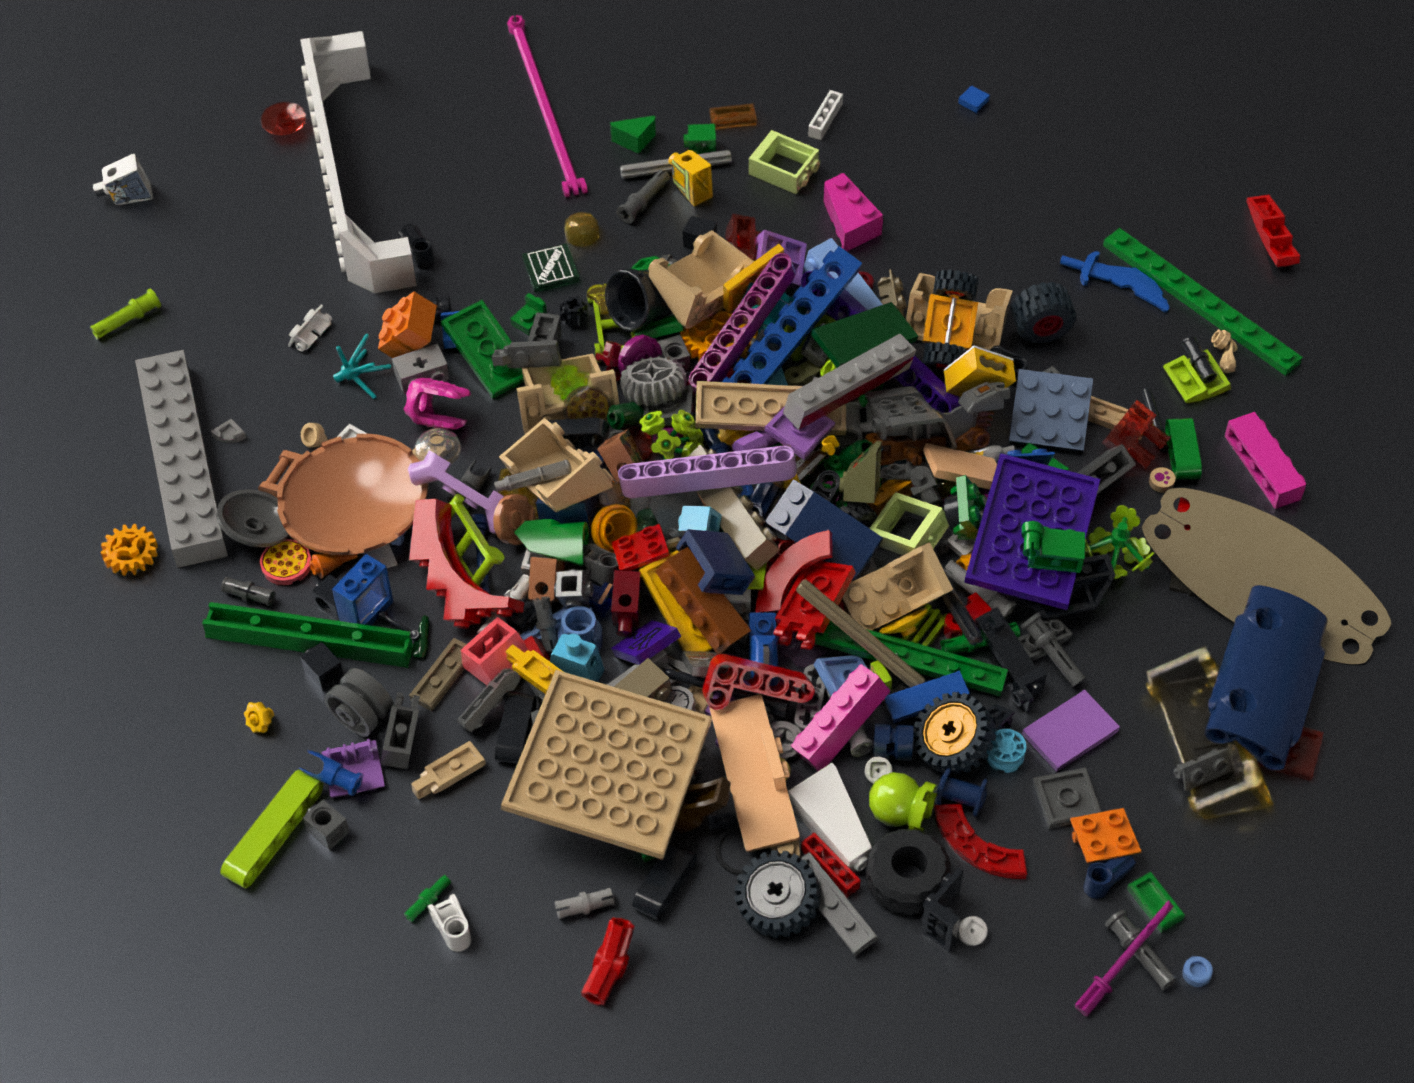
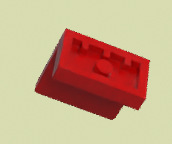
M660 524L646 527L642 531L629 536H622L612 542L620 571H632L670 556L666 544L667 540Z

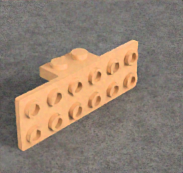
M758 694L731 701L728 706L721 710L710 708L728 781L731 782L730 791L732 792L746 852L750 853L799 840L800 835L785 778L790 777L786 761H780L779 754L783 753L780 737L774 738L762 695Z

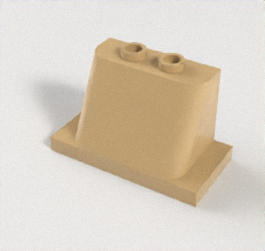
M593 353L561 359L562 363L560 366L522 367L525 387L516 389L524 435L544 418L546 420L568 419L566 404L570 397L582 388L590 387L601 391L609 403V408L612 405L619 404L614 370L601 372Z

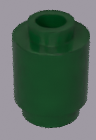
M634 402L612 405L608 410L607 420L614 429L636 427L643 418L644 410Z
M858 440L843 449L839 455L841 465L848 470L850 464L873 444L869 440Z

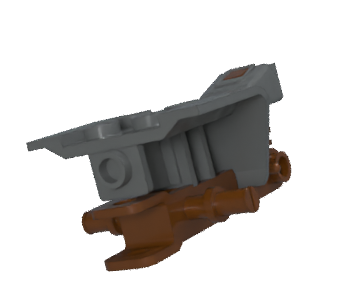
M985 382L964 392L958 401L961 406L948 413H942L932 408L923 395L913 386L866 392L864 396L868 400L870 409L875 413V418H872L871 421L874 433L867 434L866 440H869L872 444L876 441H882L881 466L893 464L900 460H907L915 466L916 464L920 465L922 463L921 457H925L923 449L926 443L959 451L985 448L990 442V434L987 432V427H991L989 421L993 420L990 416L994 415L992 410L1004 408V400L1010 399V389L1008 387L1004 388L1003 382Z

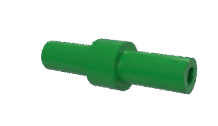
M443 875L430 889L426 888L418 895V900L404 913V916L412 922L426 907L428 908V905L434 904L438 900L437 897L451 884V880L446 875Z

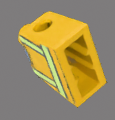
M692 150L682 154L673 153L668 160L672 165L673 182L689 202L695 207L712 198L711 164Z

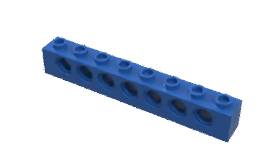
M840 246L834 252L830 250L822 260L824 265L819 270L815 268L807 279L810 282L805 288L802 286L798 288L793 295L795 300L791 305L786 304L778 314L780 318L775 324L771 322L763 332L764 338L760 342L756 340L748 350L750 355L745 360L741 358L733 368L735 373L730 379L725 377L722 382L737 383L739 380H746L749 384L767 385L859 273L862 263ZM835 272L838 278L832 279L827 273ZM818 289L821 290L824 293V295L818 297L815 296L812 293V291ZM804 307L808 309L809 313L803 315L797 309ZM785 325L792 326L795 331L792 333H787L783 330L782 327ZM774 343L777 344L780 349L777 351H772L768 348L767 345ZM759 361L764 364L765 368L756 369L752 364Z

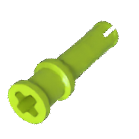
M148 289L146 294L137 299H130L127 306L91 325L90 329L93 330L92 333L98 340L134 318H143L146 312L155 307L160 308L161 303L154 291Z

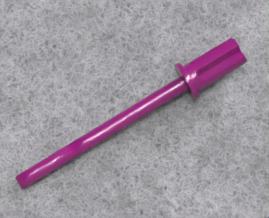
M1169 900L1102 979L1098 976L1093 977L1094 982L1075 1004V1008L1087 1017L1107 993L1111 994L1113 990L1109 983L1174 907Z

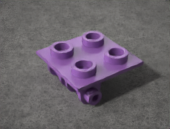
M367 739L365 742L356 744L351 742L349 746L343 744V747L333 749L328 747L326 751H322V755L343 764V768L357 774L360 772L364 775L362 784L356 793L385 787L376 740L370 741V739ZM336 785L329 786L331 798L349 795L348 791Z

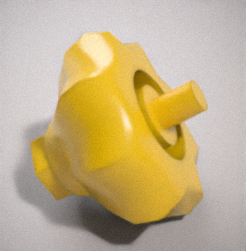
M249 702L247 710L244 712L246 725L250 727L253 733L267 732L268 726L274 717L273 710L266 708L262 702Z

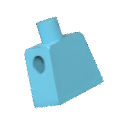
M577 634L561 635L552 651L550 662L566 673L599 682L604 672V666L597 646L581 640Z

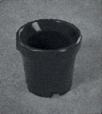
M620 269L612 273L608 279L605 288V303L610 317L623 330L634 332L648 326L655 319L673 314L649 278L648 270Z

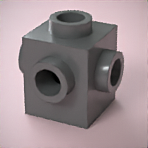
M574 569L557 572L554 595L561 604L568 609L574 606H588L590 597L594 593L593 582L590 581L583 571Z

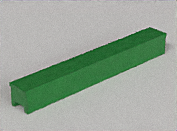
M214 602L209 603L207 618L203 619L202 622L205 638L298 652H306L309 648L315 647L322 642L338 658L405 668L409 666L414 649L410 631Z

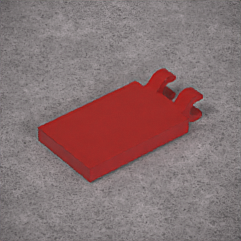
M819 561L807 569L801 570L775 617L778 626L773 634L780 637L778 644L788 646L791 643L794 631L798 632L796 639L803 641L800 646L802 649L811 650L813 648L816 632L824 633L830 619L803 598L796 589L806 579L836 605H839L856 574L853 566Z

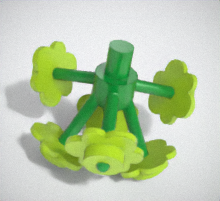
M1124 505L1118 506L1116 512L1111 513L1110 517L1113 520L1114 527L1112 534L1105 532L1102 527H1096L1093 533L1088 535L1089 544L1085 538V558L1092 557V552H1098L1099 555H1103L1114 550L1111 561L1115 572L1114 579L1127 576L1128 573L1122 566L1116 565L1120 548H1122L1124 560L1127 563L1131 564L1135 561L1139 563L1132 569V572L1137 568L1141 572L1144 569H1149V565L1153 562L1150 557L1155 554L1154 552L1150 554L1151 548L1147 545L1145 538H1140L1139 540L1136 537L1130 538L1129 531L1140 524V518L1136 515L1137 512L1134 508L1128 509Z

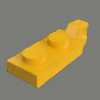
M513 644L506 650V659L513 664L512 669L544 694L548 690L555 670L562 671L534 650H527L524 653Z

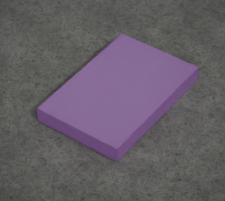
M1083 690L1024 728L1022 735L1048 764L1058 772L1118 733L1120 726L1086 690Z

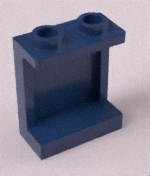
M687 529L676 546L678 552L688 547L704 570L705 574L698 583L702 592L743 595L755 578L754 573L728 533Z

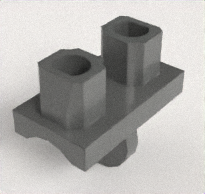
M918 466L913 469L910 476L911 482L914 487L910 488L912 494L921 497L923 502L932 505L942 502L943 499L938 491L939 488L943 487L940 480L934 478L931 470L925 466Z

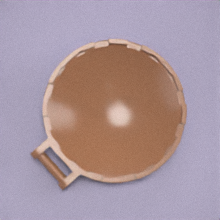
M356 434V437L342 439L341 436L322 442V447L311 453L307 451L303 455L283 450L279 456V462L267 480L262 481L258 487L259 491L277 497V511L280 521L287 533L295 541L308 549L331 555L365 553L394 541L413 525L415 501L427 499L428 483L417 486L413 485L408 472V467L411 463L420 462L421 460L405 444L376 434ZM288 466H290V467L288 468V470L286 471V473L284 474V476L282 477V479L280 480V482L278 483V485H277L276 483L278 482V480L280 479V477L282 476V474L284 473V471L286 470V468H287Z

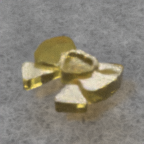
M606 283L603 285H593L587 290V297L595 301L600 307L602 315L609 314L605 303Z

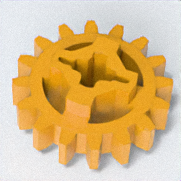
M133 524L131 529L123 525L121 531L114 528V535H106L107 542L101 543L102 551L100 553L106 567H111L113 573L121 570L123 576L128 571L136 575L139 568L145 571V564L153 565L152 557L158 556L156 550L158 548L157 541L154 538L153 532H147L145 526L139 530L136 524Z

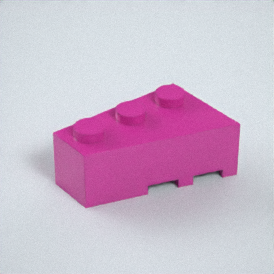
M844 173L824 182V203L831 222L834 223L837 237H839L842 248L845 251H849L882 235L883 214Z

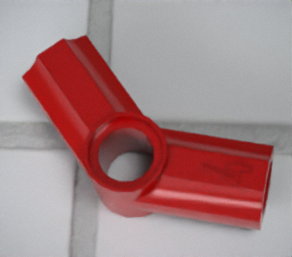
M614 917L609 920L603 944L599 947L593 961V970L581 991L582 997L594 1005L605 1004L616 980L621 979L626 971L629 962L627 952L635 928L631 921Z

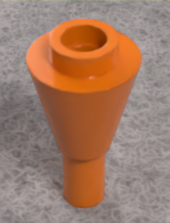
M313 554L309 565L313 575H318L322 579L343 565V563L356 559L358 556L357 554Z

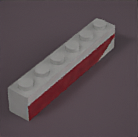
M898 334L790 393L783 414L800 430L908 370L916 349L901 334Z

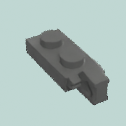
M557 340L511 342L510 345L504 346L503 349L494 350L492 355L493 365H507L508 368L560 366L562 363Z

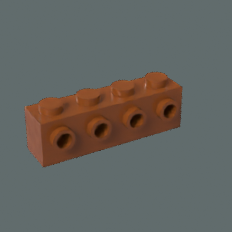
M688 547L668 558L655 571L661 582L668 588L677 603L687 613L693 624L699 629L718 655L740 642L751 632V629L724 594L701 591L698 583L705 572Z

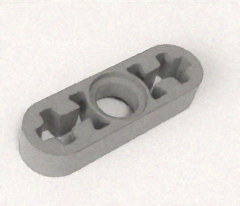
M813 664L807 666L803 672L810 679L811 683L813 675H819ZM820 676L817 678L816 687L814 686V696L818 698V702L815 704L797 703L794 725L801 732L808 726L803 725L806 713H810L811 722L814 715L822 709L825 685Z

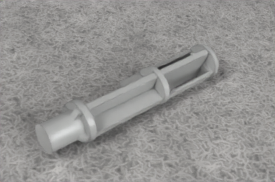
M565 459L511 476H505L503 480L494 482L496 492L503 490L512 491L570 474L572 468L570 462Z

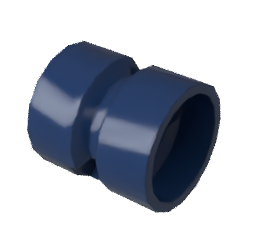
M875 724L873 757H883L888 760L891 756H894L896 760L912 761L913 726L898 725L895 729H892L890 724Z

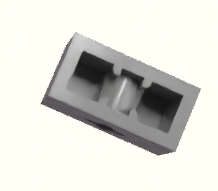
M438 344L392 358L394 374L403 394L407 393L411 381L415 379L431 378L443 382L450 380L447 362Z

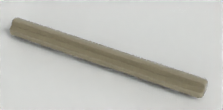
M805 579L799 584L796 591L908 686L913 687L925 683V678L808 580Z

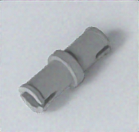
M610 888L589 894L581 892L579 896L560 901L557 900L555 901L556 909L568 907L565 910L556 911L559 919H562L563 917L579 913L587 915L590 914L591 910L614 906L613 898L601 900L603 897L613 895Z

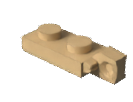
M468 741L424 767L425 771L420 774V778L411 783L412 791L418 799L429 795L431 792L433 794L441 792L485 766V759L472 742Z

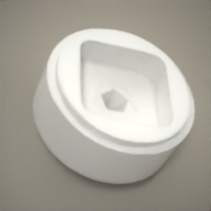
M873 757L866 763L865 777L870 783L874 784L882 775L892 773V766L883 757Z
M970 916L959 923L958 937L964 944L974 946L985 940L987 926L981 918Z

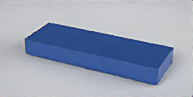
M957 671L887 695L884 701L893 722L896 723L917 716L920 712H927L924 707L928 703L931 706L935 705L933 699L936 697L943 700L942 694L948 693L952 696V692H959L961 695L962 693L970 695L961 672Z

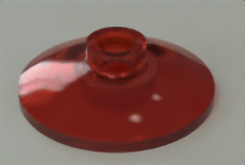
M292 102L275 103L266 108L261 115L263 128L274 135L292 134L301 129L306 121L304 109Z

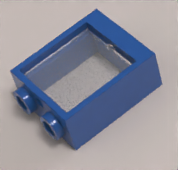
M367 554L332 589L339 621L371 626L378 619V614L381 611H385L394 602L387 567Z

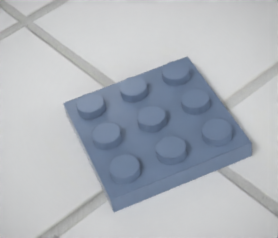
M1019 369L1009 443L1022 445L1031 443L1037 447L1083 453L1093 378Z

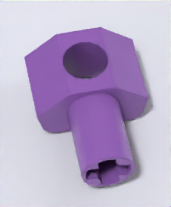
M755 431L736 440L732 448L733 452L768 448L779 442L765 431Z

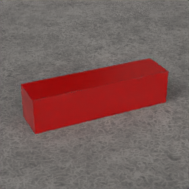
M815 832L801 842V851L805 855L810 852L846 898L860 888L861 880Z

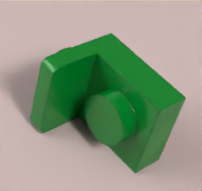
M530 293L525 296L526 305L510 318L511 325L528 336L530 335L536 313L547 314L546 303L541 298L535 297Z

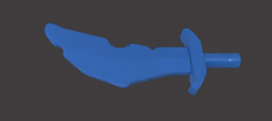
M1098 251L1089 254L1085 262L1062 255L1061 265L1081 270L1080 280L1083 286H1088L1089 276L1107 282L1111 281L1112 284L1120 288H1131L1136 296L1156 306L1162 312L1166 313L1169 311L1170 307L1167 299L1162 297L1163 292L1157 283L1137 268L1096 262L1100 254Z

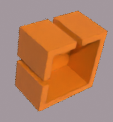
M412 292L406 298H401L398 304L388 308L382 316L383 326L379 333L378 350L394 358L422 349L430 343L437 305L416 292Z

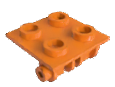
M1124 808L1070 818L1074 832H1072L1073 842H1079L1087 863L1141 853L1140 846Z

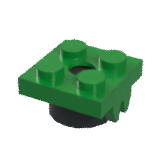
M964 475L956 477L957 485L951 488L952 496L945 498V515L950 529L954 532V535H958L959 540L974 539L976 541L987 497L982 495L977 485Z

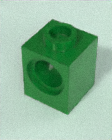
M715 124L688 125V134H684V148H689V150L694 151L696 154L716 152Z

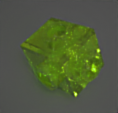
M564 365V368L557 369L551 378V388H554V394L560 395L561 400L569 401L576 391L588 388L590 372L578 371V366Z

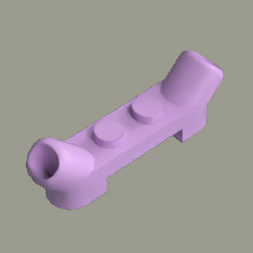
M430 450L423 461L409 465L408 472L413 485L417 486L441 481L444 483L442 487L444 490L454 496L457 492L466 497L463 502L475 509L478 506L483 507L489 531L492 534H496L493 524L494 512L497 504L504 496L493 490L490 497L486 498L447 473L452 464Z

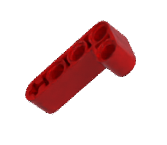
M719 654L712 658L702 689L707 705L714 710H721L728 706L734 688L798 703L810 701L815 692L810 679L802 672L726 654ZM722 665L730 666L726 673H717ZM755 671L752 679H743L746 672ZM772 678H781L780 682L777 685H769V682ZM713 691H722V694L719 698H710V695Z

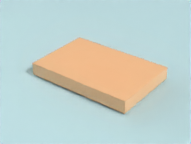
M925 444L923 452L935 478L956 482V477L966 475L977 487L990 490L997 467L995 459L933 444Z

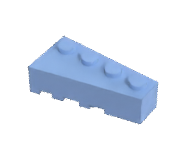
M832 238L808 251L803 274L813 271L815 268L819 270L824 265L822 260L830 250L834 252L837 249L838 245ZM828 272L834 278H838L835 272ZM859 273L846 287V290L867 310L883 305Z

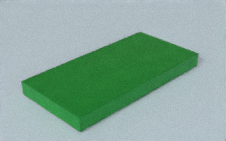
M483 300L441 320L442 327L492 399L524 382L522 368L493 365L492 355L494 350L503 349L504 346L510 345L512 341Z

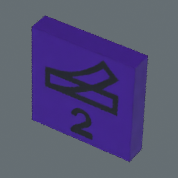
M651 620L611 649L615 657L640 665L647 658H652L679 639L681 635L676 627Z

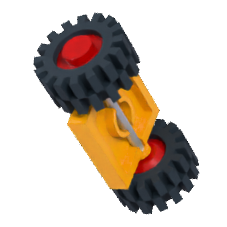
M941 270V272L938 271L936 273L933 294L929 296L922 343H926L922 363L929 370H937L940 373L941 371L944 372L947 366L972 347L978 302L973 300H976L979 279L974 274L962 273L960 270Z

